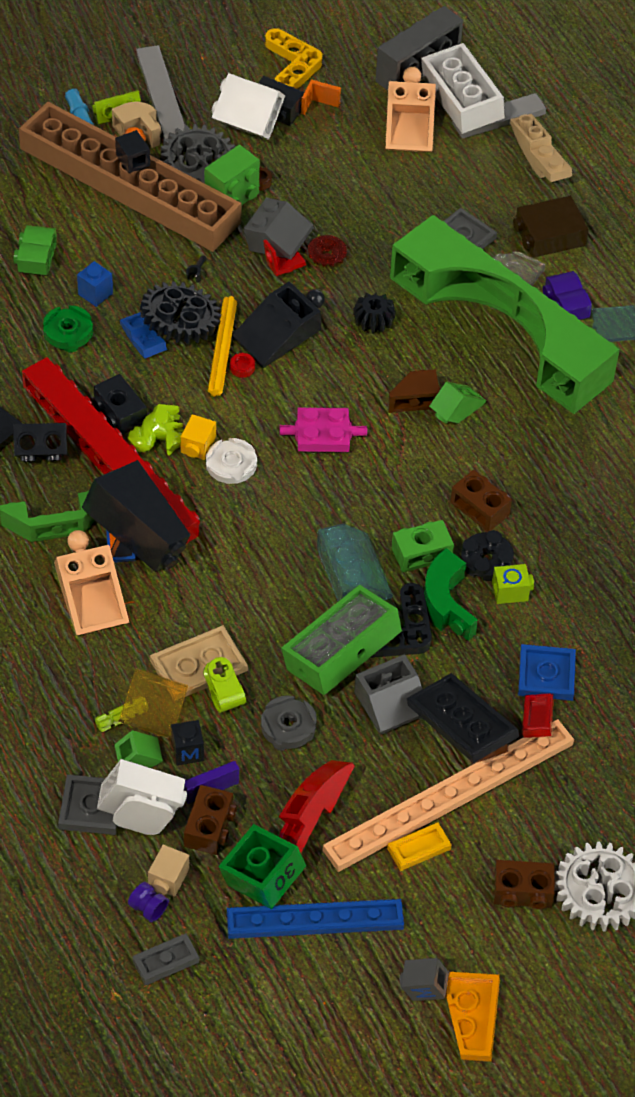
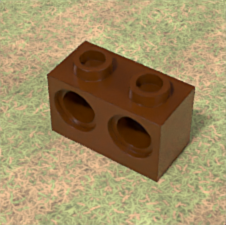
M472 470L452 486L450 503L489 532L510 515L512 499L506 492L500 491L491 484L488 478Z
M200 785L184 831V847L213 855L218 854L220 845L225 846L228 839L229 829H226L228 821H234L237 811V805L233 804V793ZM218 807V808H221V809H219V810H212V809H210V808ZM204 831H211V832H213V833H212V834H203L202 832H204Z
M496 860L493 904L502 905L507 908L528 906L538 910L552 907L554 898V863ZM509 883L515 887H506L504 884ZM539 885L542 886L544 889H536L533 886Z

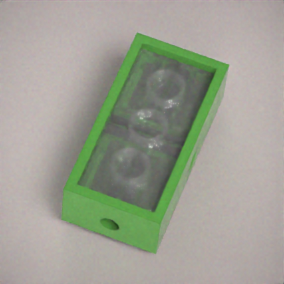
M359 584L281 647L286 669L325 695L402 631L398 609Z

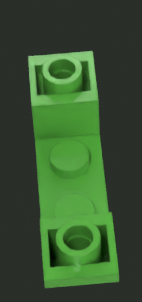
M89 491L78 493L79 510L65 511L63 513L28 518L25 501L0 505L1 525L30 542L68 537L75 530L86 532L95 522L82 508Z

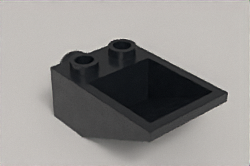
M289 281L270 293L232 334V338L262 368H265L321 330V311L318 308L324 304L325 296L318 289H312L304 296Z

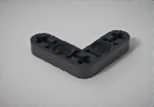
M407 583L400 589V606L404 628L393 638L398 640L400 644L397 647L385 645L370 658L422 654L430 649L432 635L424 590L419 584ZM408 593H413L415 597V605H411V599ZM412 614H418L423 620L415 623L410 621L408 617ZM416 637H421L423 643H418V641L415 640ZM405 638H407L408 645H404Z

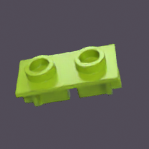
M139 90L94 102L95 105H92V111L97 115L98 124L112 121L113 108L129 102H141Z

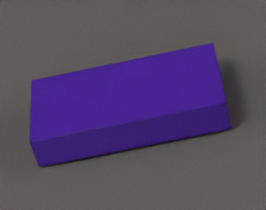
M232 761L185 780L184 791H187V804L195 801L200 785L224 790L239 784V767L236 762Z

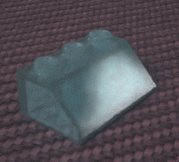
M346 524L318 529L317 550L338 601L359 584L383 600L393 598L391 589L366 532Z

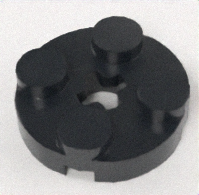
M491 530L488 533H477L463 542L461 559L466 563L465 572L474 578L476 575L483 577V581H492L494 567L510 566L513 564L514 550L511 544L498 531ZM488 553L492 555V559L488 560L487 557L482 558L481 556Z

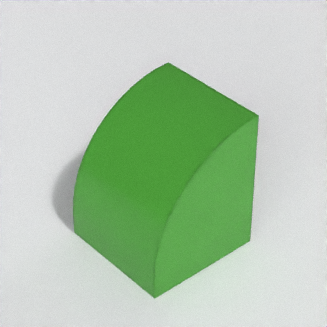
M132 730L114 744L118 762L120 759L151 768L163 761L158 737Z

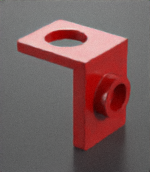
M267 239L263 240L267 265L276 276L290 273L295 269L306 266V261L298 251L292 259L277 257L276 251Z

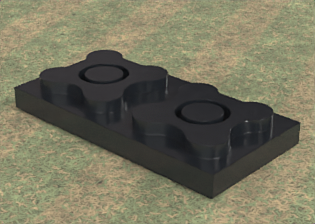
M452 673L407 698L408 706L472 763L479 761L519 737V731L513 724Z

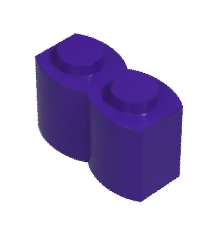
M571 271L546 277V283L543 286V294L557 302L559 306L570 314L575 315L579 320L590 317L592 304L576 272Z

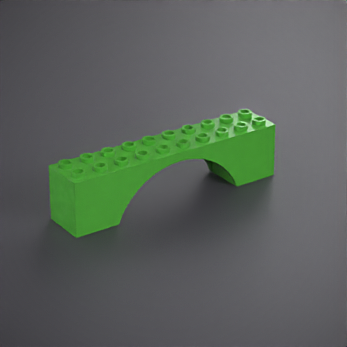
M432 215L393 244L390 279L425 305L448 300L476 302L495 308L517 321L531 336L539 353L540 365L536 387L571 413L575 414L614 381L620 350L614 343L606 340L593 328L588 327L575 315L570 314L559 306L557 302L549 299L536 287L524 281L518 274L513 273L500 261L495 260L484 252L482 248L477 247L466 239L464 235L459 234L448 226L446 222Z

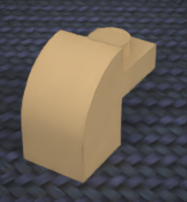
M129 102L112 109V126L120 136L128 128L135 127L143 130L146 141L151 148L160 145L162 130L156 121V109L143 102Z

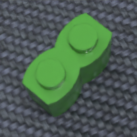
M27 225L24 232H20L19 250L15 249L14 264H17L18 272L48 275L57 244L56 228Z

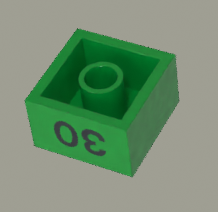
M253 824L218 867L227 886L272 909L304 870L306 864L298 846Z

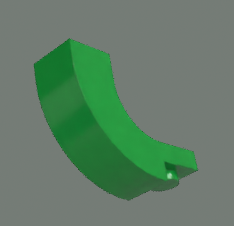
M445 548L432 561L426 574L424 594L428 617L440 631L449 625L454 633L463 636L469 641L476 635L478 619L456 603L450 595V591L464 579L466 563L449 549Z

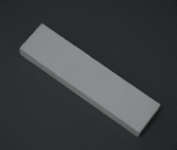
M535 93L504 102L505 118L462 134L453 120L452 124L463 139L510 125V119L524 114H532L534 117L545 115L546 107Z

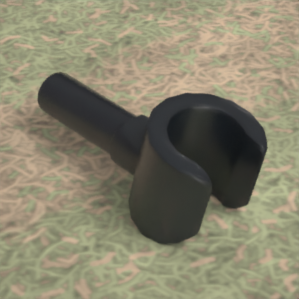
M200 256L196 265L187 267V280H189L191 275L195 274L196 282L201 281V267L206 260L205 256Z

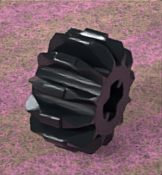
M377 292L374 295L366 293L364 297H358L353 308L356 325L361 326L363 331L370 329L372 334L375 330L383 333L385 328H390L396 313L393 300L387 299L386 294L379 296Z

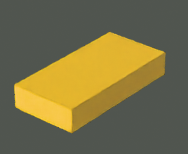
M437 822L388 843L387 849L399 870L402 871L451 850L452 844Z

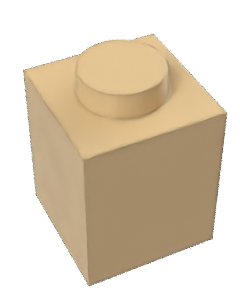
M162 845L148 871V883L154 887L155 892L163 895L168 894L173 897L176 896L189 871V855Z

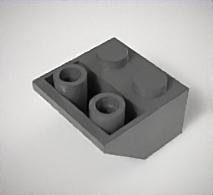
M405 654L356 674L354 693L380 735L421 718L407 704V698L422 690L418 674Z

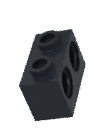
M66 423L13 424L14 456L20 457L21 462L36 461V457L46 456V461H61L62 456H68ZM52 435H56L61 439V445L57 449L47 447V439ZM25 436H31L35 440V445L30 450L21 448L20 442Z

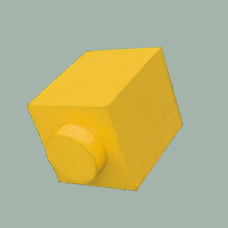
M192 414L181 435V453L192 458L196 457L205 460L209 447L213 445L216 439V421Z

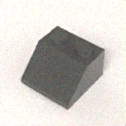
M266 198L244 227V233L249 251L265 254L263 240L267 239L276 251L277 257L292 259L314 227L310 221L288 202Z

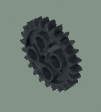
M172 281L171 286L162 282V287L155 284L153 290L148 288L147 294H143L140 305V317L144 318V324H150V331L158 330L157 336L165 334L166 340L173 337L176 343H179L180 339H184L187 344H189L190 339L199 343L200 338L207 340L208 335L213 336L214 331L218 330L221 314H219L220 307H216V300H210V294L203 295V289L194 290V285L188 288L184 282L181 283V286H177L174 281ZM186 301L177 324H174L175 319L179 316L183 302Z

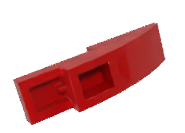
M331 760L309 775L296 789L279 815V818L285 824L278 837L298 846L301 853L321 813L331 814L355 765L351 762Z

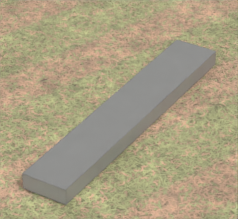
M159 45L136 49L137 58L152 105L156 109V118L162 130L163 140L168 139L169 133L175 134L176 128L184 131L185 125Z

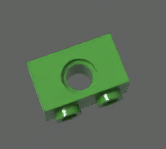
M443 520L427 522L417 527L403 528L393 532L392 550L402 573L430 566L432 561L445 548L453 553L454 543Z

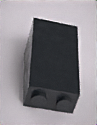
M138 460L95 478L82 505L83 510L155 572L163 568L168 570L174 567L179 562V556L186 549L185 545L190 537V533Z

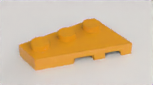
M449 972L446 998L461 1060L492 1061L500 986L499 975Z

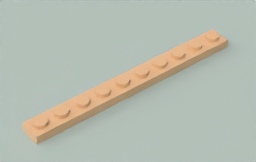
M557 719L552 722L551 736L522 738L510 744L507 753L475 763L323 845V852L337 872H340L386 847L388 843L412 833L571 747L574 738Z

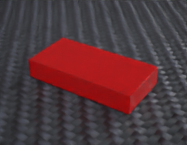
M553 694L525 695L522 726L523 738L551 736L554 706Z

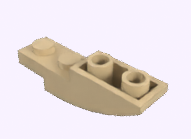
M524 114L510 119L511 127L525 157L540 178L546 177L550 182L572 177V168L551 145L552 137L532 114Z

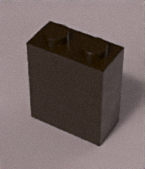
M571 195L517 207L516 218L513 219L514 229L520 233L523 247L528 249L532 258L586 246L589 229Z

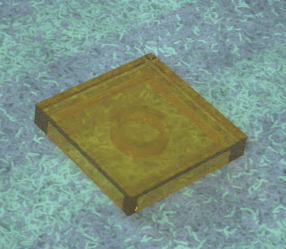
M136 668L118 722L171 739V724H177L188 686Z

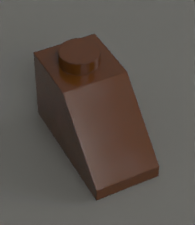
M436 369L410 371L389 393L388 413L432 409L429 406L440 391Z

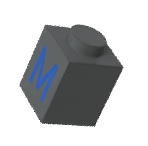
M438 958L405 960L404 970L400 974V986L412 1001L445 999L449 971Z

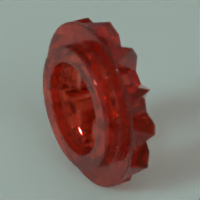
M322 235L310 242L308 254L309 258L313 259L314 264L321 263L323 268L326 264L334 267L336 263L343 262L344 257L347 255V247L338 237ZM323 250H324L325 252H328L329 250H330V251L332 250V254H330V253L323 254Z

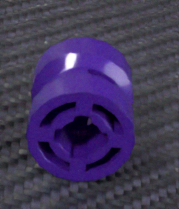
M148 882L139 884L128 900V905L136 911H142L143 917L149 922L159 919L169 904V899L161 893L156 894L154 887Z

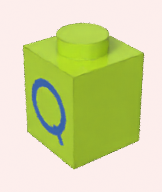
M526 564L494 567L492 585L496 603L504 604L529 600L530 590H534V579L532 574H528Z

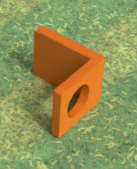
M311 79L302 96L301 114L305 115L312 100L339 107L341 88Z

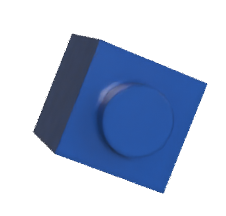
M95 261L77 274L78 295L95 307L113 294L112 273Z

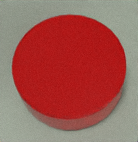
M247 353L234 355L230 360L231 373L239 378L251 376L255 371V359Z

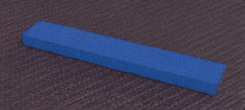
M401 899L275 905L272 909L266 906L227 908L228 939L404 929Z

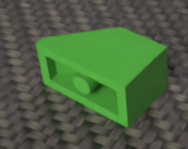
M446 381L429 407L436 412L435 416L442 422L459 423L483 406L487 400L467 385Z

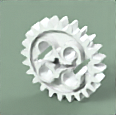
M597 842L596 849H592L589 843H586L584 851L575 847L573 855L566 854L565 862L560 861L559 871H556L554 891L558 892L556 900L564 901L561 910L567 911L571 909L569 919L572 920L578 916L580 917L579 925L582 926L588 921L590 922L591 930H594L597 924H601L603 931H606L608 924H611L615 930H618L619 921L628 926L630 917L635 919V863H632V853L623 856V847H620L615 852L613 851L612 843H609L606 849H602L601 843ZM597 858H600L597 869L598 872H596V869L594 868L592 869L590 878L581 879L580 877H578V875L587 876L590 863H593L594 860L596 861ZM605 869H613L615 872L611 873ZM620 893L625 896L622 898L616 896L613 910L611 909L606 915H603L606 904L604 898L608 904H611L613 894ZM587 900H595L598 904H591Z

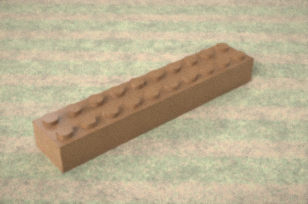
M50 102L41 107L19 128L21 150L212 252L241 224V202L151 155L150 166L128 174L116 156L115 136Z

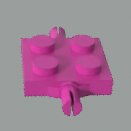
M298 408L295 425H280V436L295 435L298 442V451L349 452L351 437H367V425L352 426L349 420V408Z

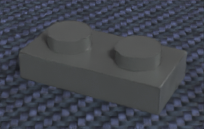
M187 933L132 956L133 963L145 986L199 963V956Z

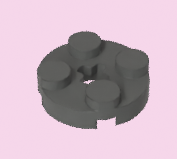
M294 696L277 697L266 705V709L261 716V731L264 737L277 750L301 747L314 738L317 722L315 710L305 700L303 702L295 700ZM285 718H288L290 721L295 720L292 726L283 725Z

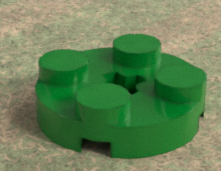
M68 305L69 309L61 310L60 307L54 308L47 313L43 321L44 339L56 348L64 349L69 353L76 352L79 347L89 342L93 335L91 316L85 309L74 305ZM70 325L73 326V328L69 330H66L63 327H69Z

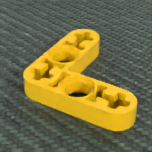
M270 29L266 32V47L291 61L276 76V81L298 89L321 68L323 54L320 50L283 30ZM289 48H298L299 51L292 52V51H289L288 49H289ZM295 70H301V71H303L304 73H303V74H295V73H293V71H295Z

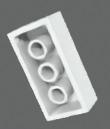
M464 43L421 58L423 80L425 83L436 84L435 97L462 134L505 118L504 97Z

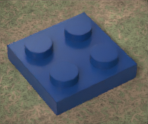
M521 644L518 696L553 694V699L573 701L576 649Z

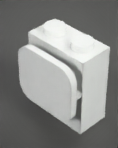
M228 73L227 78H224L221 83L219 99L215 101L212 107V118L235 129L269 140L285 95L275 89Z
M120 759L101 784L97 809L114 814L113 822L120 827L146 835L159 834L169 821L173 819L178 807L182 808L187 796V791H184L185 779Z

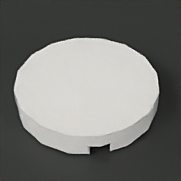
M229 438V441H216L209 447L206 454V469L209 474L217 481L226 484H238L248 480L257 468V455L253 446L241 439Z

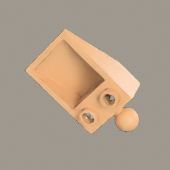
M409 67L404 71L403 79L405 82L389 81L385 150L432 153L436 84L419 83L422 75L416 67Z
M81 530L71 532L67 542L69 547L76 553L56 557L54 563L76 636L129 623L110 546L105 545L86 550L89 544L88 535ZM102 557L104 564L98 565L94 559ZM76 563L78 565V570L71 571L68 568L70 564Z

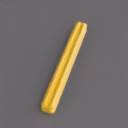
M233 296L224 297L221 307V318L219 320L208 392L213 397L216 395L220 396L223 392L237 300Z

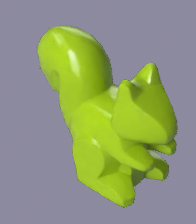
M158 404L154 407L153 412L144 418L142 426H136L129 432L127 437L128 444H132L138 452H147L154 447L156 440L166 441L167 455H172L174 450L181 447V435L184 431L182 428L183 423L174 422L180 420V415L177 414L180 411L179 406Z

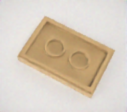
M224 625L150 655V662L174 702L208 688L203 674L204 667L217 657L228 659L236 676L248 671L247 663ZM215 668L213 669V673L221 674L223 673V669Z

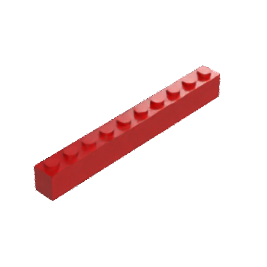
M46 357L22 370L23 387L56 423L67 424V435L103 475L138 460L190 533L187 543L199 537L200 519L198 515L184 505L180 495L174 494L169 489L166 480L163 477H158L147 460L143 461L132 444H128L123 439L121 432L108 423L106 416L93 407L89 397L83 396L79 392L75 382L66 378L58 364H53Z

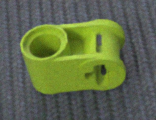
M217 657L207 663L203 674L216 710L219 713H223L245 704V693L238 682L231 662L224 657ZM222 668L223 673L214 674L213 669Z

